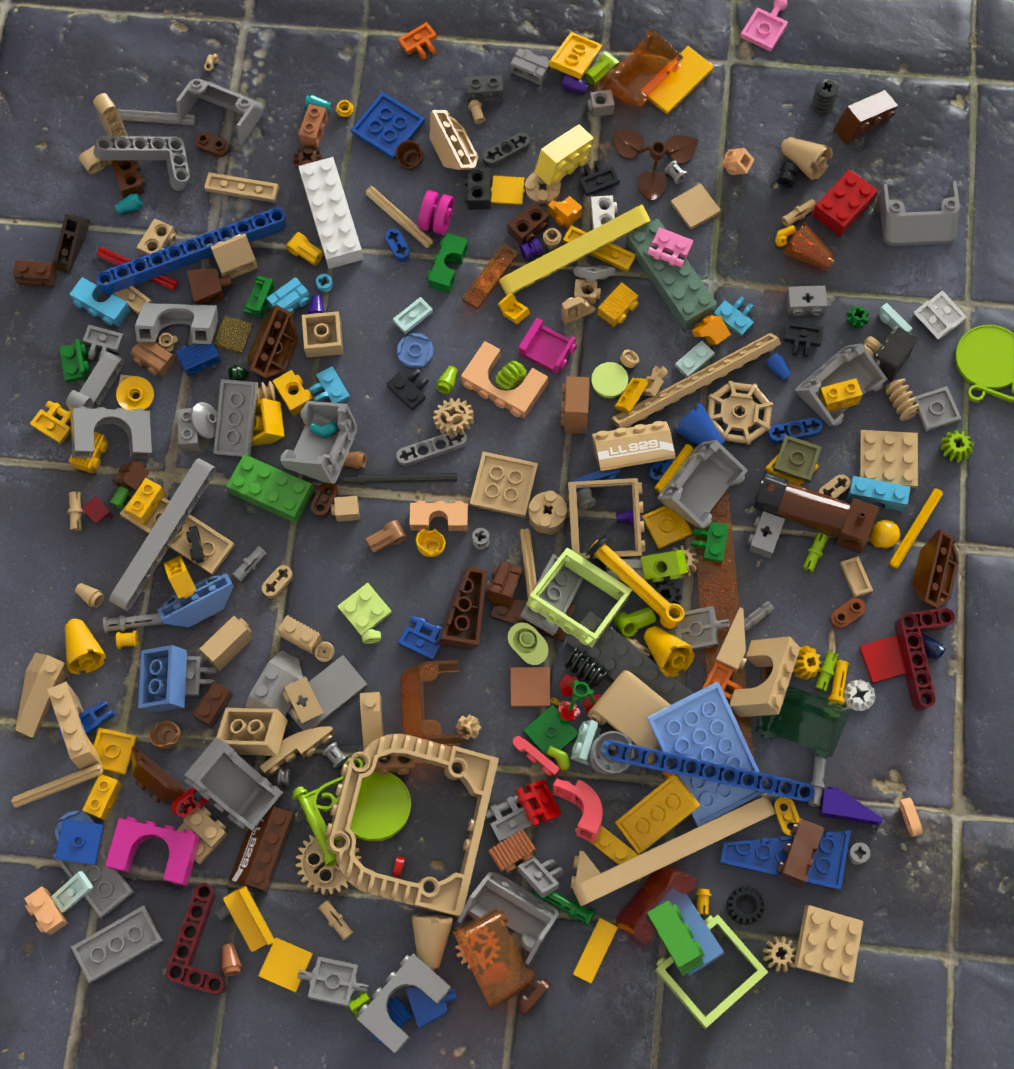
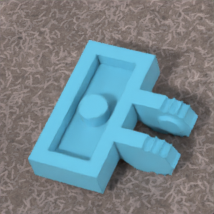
M742 296L736 301L734 306L725 300L713 313L714 316H721L725 325L741 338L754 323V321L747 317L754 308L753 304L750 303L743 313L738 310L745 301V298Z
M333 366L316 374L320 383L309 388L311 394H315L323 389L325 391L314 397L315 402H323L330 399L331 403L341 404L350 399V395Z

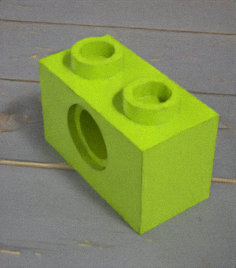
M684 549L641 557L645 580L652 579V582L663 581L664 577L670 576V580L682 578L681 574L688 572ZM663 562L667 565L666 571L663 569Z

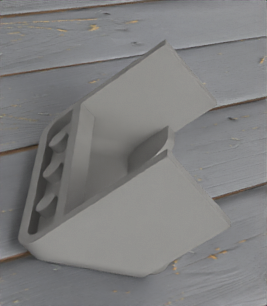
M201 79L191 80L176 100L178 120L180 121L183 120L198 98L243 115L237 123L239 145L243 144L263 115V105L259 101Z
M957 181L952 182L947 198L941 203V211L906 213L905 206L901 201L889 200L888 186L883 184L878 199L883 240L887 245L950 244L955 240L960 209Z
M489 872L469 897L457 922L461 924L468 914L476 920H483L488 915L522 935L520 942L523 948L530 952L525 962L529 965L555 923L559 912L553 905L501 874Z

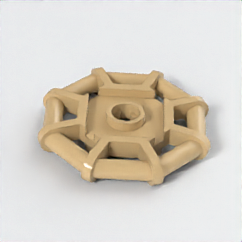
M731 380L707 397L709 400L707 414L724 442L729 441L751 445L752 441L765 432H769L774 405L760 391L757 384L736 383ZM736 390L747 391V392H749V393H748V394L736 393ZM727 392H731L729 398L724 400L720 398ZM754 394L762 404L755 403L752 395ZM717 403L721 405L720 414L714 415ZM740 408L745 414L738 416L734 411ZM759 410H764L763 421L758 419ZM717 420L723 422L724 426L727 427L726 431L716 422ZM755 424L759 426L758 429L749 434L748 430ZM731 430L743 431L744 436L729 433Z

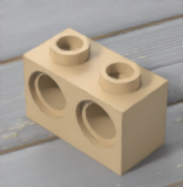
M154 218L136 247L139 255L143 257L173 245L177 237L174 227Z

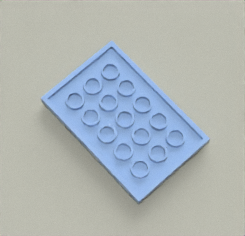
M715 682L646 717L661 751L760 772L719 682ZM672 757L667 760L669 767L673 765ZM692 762L686 764L687 772L692 769ZM711 766L705 769L706 776L711 773ZM730 770L724 773L725 780L730 777ZM678 774L701 805L691 814L697 827L763 794L758 791ZM748 774L743 778L744 784L749 781ZM764 780L762 782L763 788L766 787Z

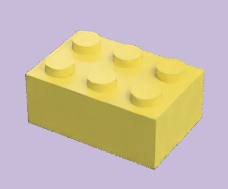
M578 124L541 149L534 173L548 186L555 182L558 183L565 175L572 174L577 167L584 166L587 163L594 138Z

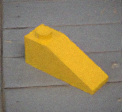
M177 556L163 563L168 579L178 598H187L193 595L196 587L182 556Z

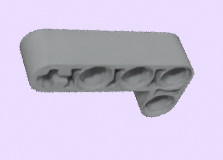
M105 352L80 392L73 390L68 395L66 405L72 412L73 408L80 406L87 407V409L98 408L124 366V359L110 352Z

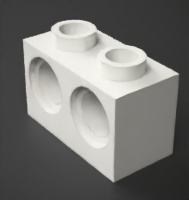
M613 195L591 197L592 228L595 229L615 218L614 213H617V202H613Z

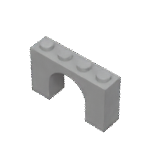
M144 303L135 324L137 342H156L160 330L173 324H185L191 326L192 343L211 344L218 324L217 305Z
M83 406L73 408L71 413L72 458H92L94 453V430L103 424H114L121 427L128 436L130 459L149 460L152 453L150 411H144V409L140 408L134 410H125L124 408L106 409L104 407L87 409V407Z
M414 954L411 956L407 955L399 965L402 967L398 972L395 973L393 971L386 979V986L383 989L378 988L372 995L374 1000L369 1005L365 1004L358 1012L360 1016L357 1020L395 1054L401 1050L410 1037L395 1025L389 1017L388 1002L391 995L401 987L413 986L422 990L438 1005L452 989Z

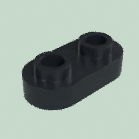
M197 525L189 527L186 536L188 543H192L193 549H190L192 561L196 560L197 564L203 563L205 558Z

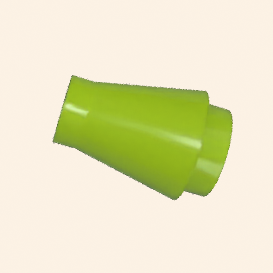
M448 366L447 370L436 382V389L439 392L449 394L453 391L458 369L454 366Z

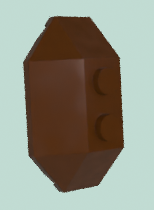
M277 304L269 312L260 325L249 352V371L262 378L286 371L298 341L291 312Z
M941 529L921 548L912 583L920 600L935 609L940 608L941 605L951 599L958 568L957 550L954 545L955 537Z
M135 745L132 747L133 777L137 779L135 784L143 791L146 788L152 792L150 797L156 802L160 803V801H163L165 804H172L175 799L188 791Z

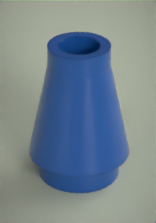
M775 353L765 361L768 364L767 367L780 377L782 381L792 375L782 355L780 356L778 353Z

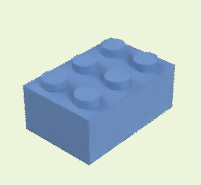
M169 645L141 651L139 709L156 713L185 708L187 650Z

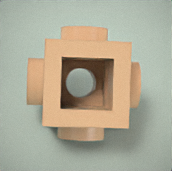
M745 148L730 149L725 154L722 165L731 175L747 174L755 159Z

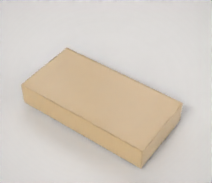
M859 556L840 562L841 569L854 598L873 592Z

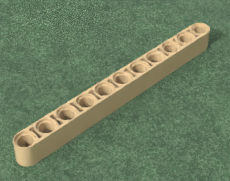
M765 795L572 887L580 906H583L774 815L776 811L768 795Z

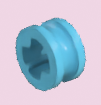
M321 274L316 278L318 290L329 292L332 289V278L328 274ZM325 280H327V283H328V284H325L324 286H322L321 283H323Z

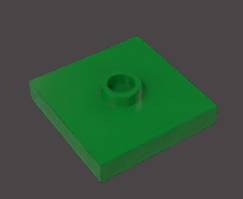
M554 705L523 730L549 760L553 759V757L547 755L550 746L563 750L579 734L567 720L561 719V713L558 712Z

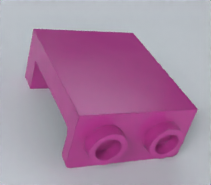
M536 318L519 345V355L558 374L560 369L564 370L569 354L573 355L577 348L575 344L576 338L572 336L569 339L545 327L543 320Z

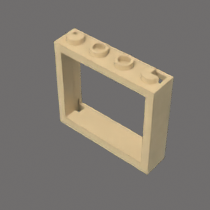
M638 478L568 482L572 551L584 559L590 558L589 555L585 556L587 553H580L576 488L632 485L635 550L614 552L619 557L642 556V552H645V540H641V532H644V521H640V513H643V501L639 502V494H642V482H638Z

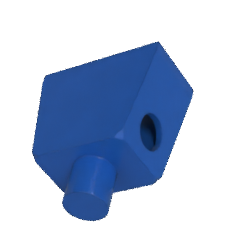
M411 987L406 989L419 1029L449 1013L446 1003L457 1000L454 987L438 1005L419 988Z

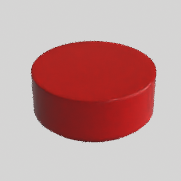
M397 856L392 876L400 877L405 861L403 857Z

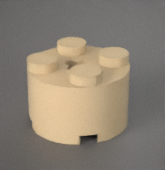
M554 491L537 494L529 504V523L536 532L553 535L562 530L567 519V506L564 499Z

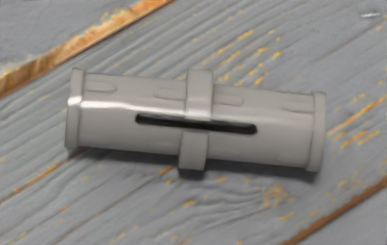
M257 546L248 558L245 557L242 560L243 563L232 575L239 582H242L251 570L254 571L256 569V565L267 553Z

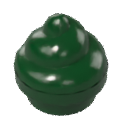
M233 365L228 370L229 379L243 381L249 372L242 366Z

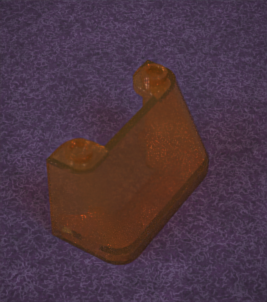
M653 28L646 34L647 38L641 41L637 48L623 62L605 75L600 85L604 90H612L613 96L634 108L637 106L641 108L647 101L646 97L672 71L676 73L682 66L680 62L683 56Z
M497 908L452 930L490 1009L501 1005L533 985V979L536 978L531 967L526 968L505 925L508 920L503 910L499 912Z

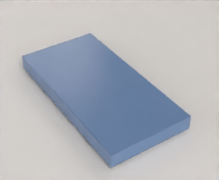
M680 883L646 903L645 907L649 912L669 900L672 906L676 904L684 919L681 922H687L694 936L692 941H698L705 955L702 957L704 964L689 972L688 975L690 976L722 956L724 951Z

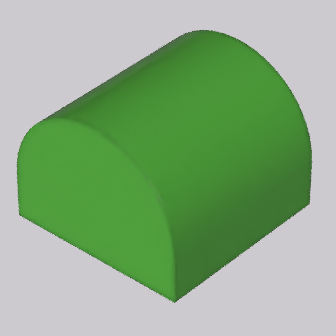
M119 486L109 503L114 508L122 511L133 495L128 489Z

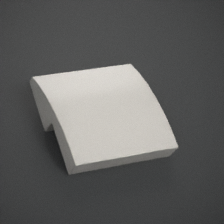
M943 290L913 312L938 340L967 319V316Z

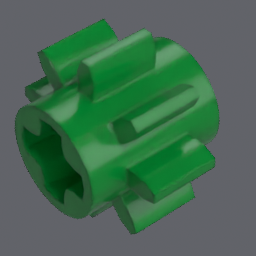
M853 306L852 311H847L846 316L849 318H847L846 323H850L852 329L858 327L862 329L863 323L868 324L869 322L867 318L869 312H866L863 306L857 308Z

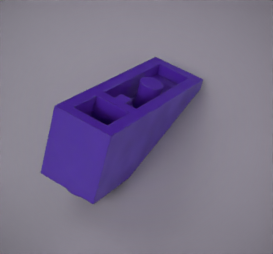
M828 787L823 790L819 816L877 826L883 823L882 817L846 792L840 791L839 788Z

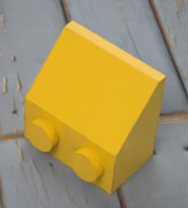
M264 398L256 402L252 446L272 444L285 437L280 402Z

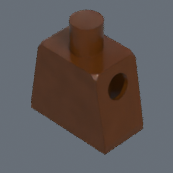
M216 268L187 271L195 305H210L224 299L222 288L233 286L230 275L220 278Z

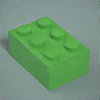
M668 900L647 912L651 923L682 976L704 964L702 959L705 956L697 940L692 941L694 938L687 922H681L684 919L676 904L672 906Z

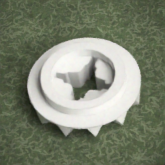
M861 679L853 680L844 689V700L853 710H867L875 701L874 688H872L869 682L862 681ZM857 690L859 692H866L863 700L860 697L852 698L857 694Z

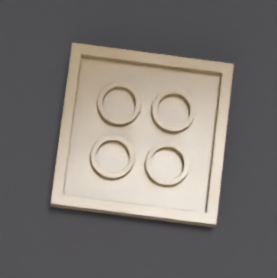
M860 430L859 477L916 489L918 487V433Z
M482 452L470 506L526 518L538 463Z
M806 905L794 967L853 983L864 921Z

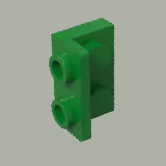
M75 339L76 344L59 347L66 383L88 379L87 372L90 371L88 361H85L87 349L80 339Z

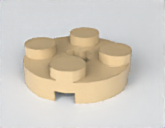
M532 173L525 182L527 198L537 205H540V203L548 205L552 200L556 201L560 195V181L548 186L538 175ZM540 185H546L547 190H539Z

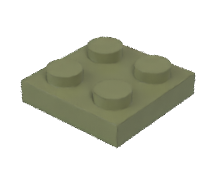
M785 435L773 471L810 483L822 447Z

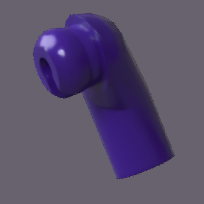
M633 511L616 513L617 522L627 521L634 526Z

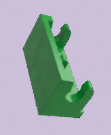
M256 276L255 285L247 304L243 307V313L263 319L268 306L266 298L273 294L275 284L271 278Z

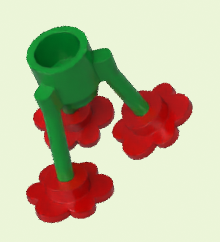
M564 675L562 681L559 682L561 694L563 696L570 695L573 699L571 703L562 701L558 712L561 713L560 717L562 720L566 721L569 719L570 721H575L576 717L580 715V710L576 708L575 704L577 700L586 699L583 702V706L586 707L585 711L588 714L601 698V695H594L593 690H589V686L585 682H579L576 676Z

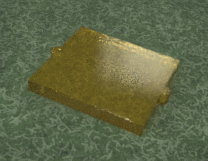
M224 316L214 345L225 348L227 351L232 350L243 353L253 324L241 321L240 318L234 319Z

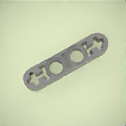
M458 432L457 436L462 438V442H458L454 433H451L450 436H447V433L403 447L397 452V461L401 466L406 467L455 451L467 444V435L465 432L464 434ZM448 438H450L452 446H449ZM438 441L446 443V447L443 449H438L435 445ZM421 447H426L428 449V453L426 455H420L418 453V449ZM412 450H415L416 458L412 455ZM406 453L408 460H404L402 454Z

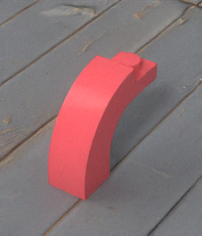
M557 778L553 786V795L574 803L583 814L577 825V836L596 843L601 831L603 816L602 804L598 795L588 784L581 780H578L576 785H572L569 781H562Z

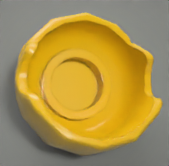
M880 520L873 524L869 541L876 548L888 549L898 543L900 529L893 521Z
M424 528L416 536L417 549L423 556L437 557L444 552L446 546L445 538L436 529L428 531Z

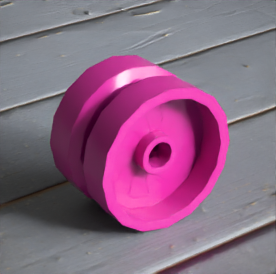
M428 190L420 208L418 228L429 231L433 227L435 234L444 236L451 222L454 210V197L444 194L440 198L438 192Z

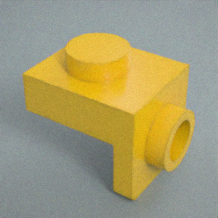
M509 293L498 303L503 316L515 324H519L530 314L529 309L519 303L512 293Z

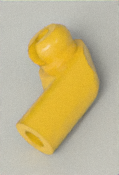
M794 225L777 232L775 243L778 247L785 246L788 236L796 233Z

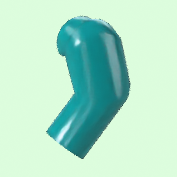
M330 422L321 427L312 423L309 431L326 438L337 432L338 425L335 422Z

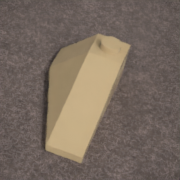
M34 654L25 673L15 728L17 732L34 739L52 705L47 689L64 682L69 673L66 663L49 655Z

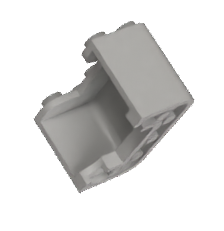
M217 737L184 774L186 777L185 782L195 788L206 800L211 798L215 801L213 806L222 813L224 810L228 812L227 818L242 829L247 827L251 831L283 793L237 755L231 746Z

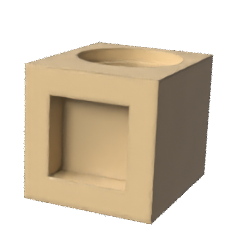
M576 279L574 298L579 296L596 306V299H600L601 288H597L598 281L588 282ZM590 291L591 294H584L583 292Z

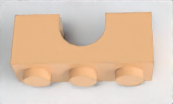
M415 501V503H410L409 525L411 531H421L424 528L430 531V523L436 517H443L448 521L449 531H468V504H464L462 501H455L453 503H445L444 501H435L434 503Z

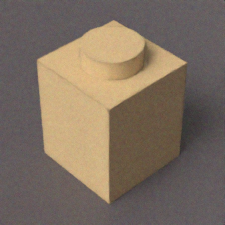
M357 496L334 497L335 504H331L332 516L335 515L337 522L360 520Z

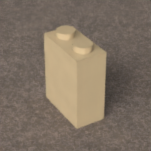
M233 616L199 649L205 658L220 672L253 640L250 634L252 631L242 618L238 620Z

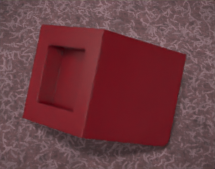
M96 496L81 508L85 515L95 524H98L106 516L110 519L114 517L110 510Z

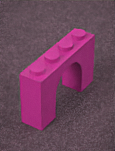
M133 817L119 818L105 866L113 870L130 873L136 850L140 844L150 838H162L169 847V859L163 880L188 886L200 838L195 835L196 832L184 829L183 832H178L175 827L168 825L160 828L157 827V823L145 821V824L138 823V819Z

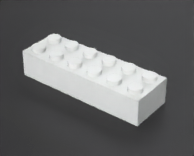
M331 157L298 166L328 269L364 260L334 158Z

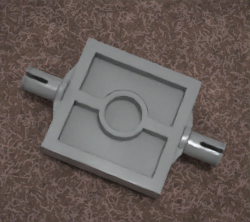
M710 606L684 611V618L674 630L666 631L690 644L693 648L692 650L719 646L718 631L720 628L730 627V624H728V619L717 621L715 608Z
M319 956L312 973L300 970L298 974V979L310 981L308 999L348 1008L354 991L367 994L369 986L368 984L357 983L358 965Z

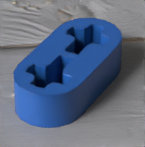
M397 229L388 230L385 235L386 243L394 258L399 262L408 260L410 249L401 232ZM391 236L397 237V243L391 239ZM398 248H401V250L405 252V254L402 255L401 253H399Z
M675 458L667 460L665 464L662 463L663 461L654 462L649 471L650 480L658 483ZM659 468H662L661 475L655 477L654 472H657Z

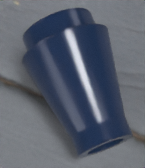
M922 633L925 653L930 659L933 658L937 661L944 654L946 648L939 641Z

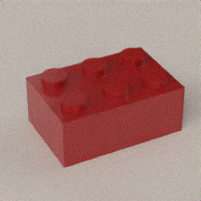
M849 169L815 205L812 216L841 237L875 201L878 190Z

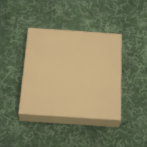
M701 183L672 199L670 202L689 230L696 228L721 212Z

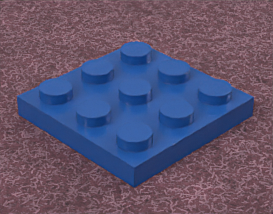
M382 92L351 128V133L394 160L398 145L406 140H411L425 123V118Z

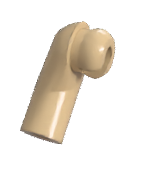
M209 54L204 64V68L207 71L213 70L214 64L219 63L218 55Z

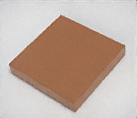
M511 667V707H550V667Z

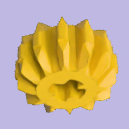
M810 646L800 647L793 670L794 677L807 680L816 677L817 673L821 671L819 665L822 662L819 661L820 655L816 654V649L810 648Z

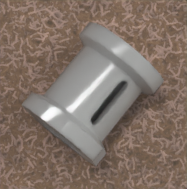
M676 160L670 162L664 169V172L674 179L676 185L683 182L688 175L686 171H683L678 166Z
M478 528L473 532L472 539L475 548L478 550L488 548L490 544L489 532L484 528Z
M336 742L330 744L322 753L331 760L335 769L342 766L349 758L340 751Z

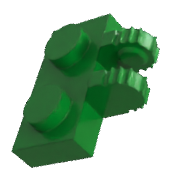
M711 522L708 531L694 529L692 531L694 536L707 538L706 543L704 541L692 540L690 543L691 547L705 549L703 560L723 563L729 525Z

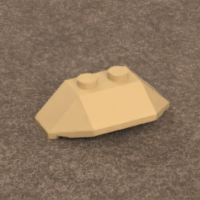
M432 110L430 113L429 138L443 166L457 170L474 169L478 155L465 129L454 118L449 116L450 113L447 110Z

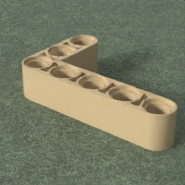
M102 93L96 96L93 104L106 135L128 136L118 109L108 95ZM95 145L79 156V161L89 174H95L112 164V160H99L94 156Z

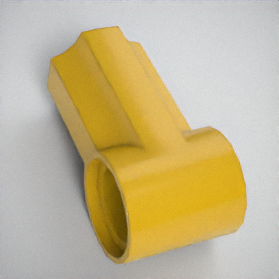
M297 232L285 246L291 254L301 256L314 266L320 263L324 255L323 251L312 245L300 232Z

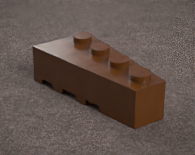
M467 567L461 573L435 644L473 650L479 646L487 570Z

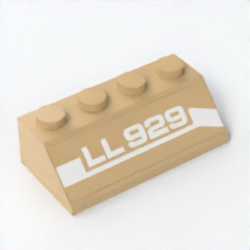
M656 421L653 424L647 425L638 424L630 428L620 427L616 430L599 431L592 434L594 454L600 471L676 458L671 432L666 421Z

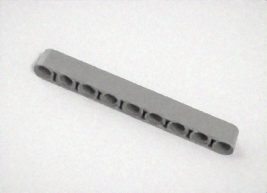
M200 458L194 462L114 588L109 602L126 611L133 606L215 475V466Z

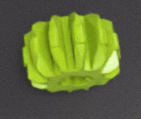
M514 360L510 361L498 372L495 378L496 383L502 390H513L524 381L527 370L521 363Z
M957 429L954 430L953 434L948 432L946 437L942 439L943 445L940 447L941 450L945 451L944 457L949 455L950 461L955 458L957 462H960L962 459L967 460L968 455L972 454V447L974 446V442L969 441L971 435L964 436L965 431L959 434Z

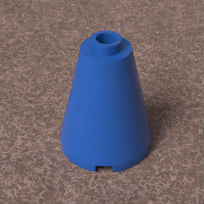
M700 402L697 404L699 407L697 410L693 408L678 423L679 428L676 426L672 428L697 446L702 442L717 440L721 445L724 442Z

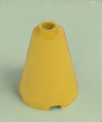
M69 620L65 625L66 663L70 673L77 675L80 674L79 671H86L87 674L99 669L105 663V652L82 620Z
M657 626L646 630L644 641L660 671L665 676L670 677L671 675L676 677L679 675V671L682 669L686 671L695 656L690 644Z

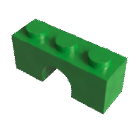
M447 233L445 239L442 238L440 242V252L435 255L433 269L428 271L426 280H428L429 288L450 294L456 275L455 270L449 269L446 265L451 261L463 262L468 250V239Z

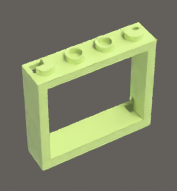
M566 548L531 593L526 605L534 612H538L546 617L549 622L561 627L567 634H571L579 639L582 644L592 648L628 600L632 589L571 549ZM563 566H566L618 600L595 633L540 598Z
M710 915L704 921L709 930L717 924L757 971L705 1017L665 969L674 962L671 956L668 959L666 956L656 963L658 968L655 970L704 1029L768 973L719 915L714 918Z

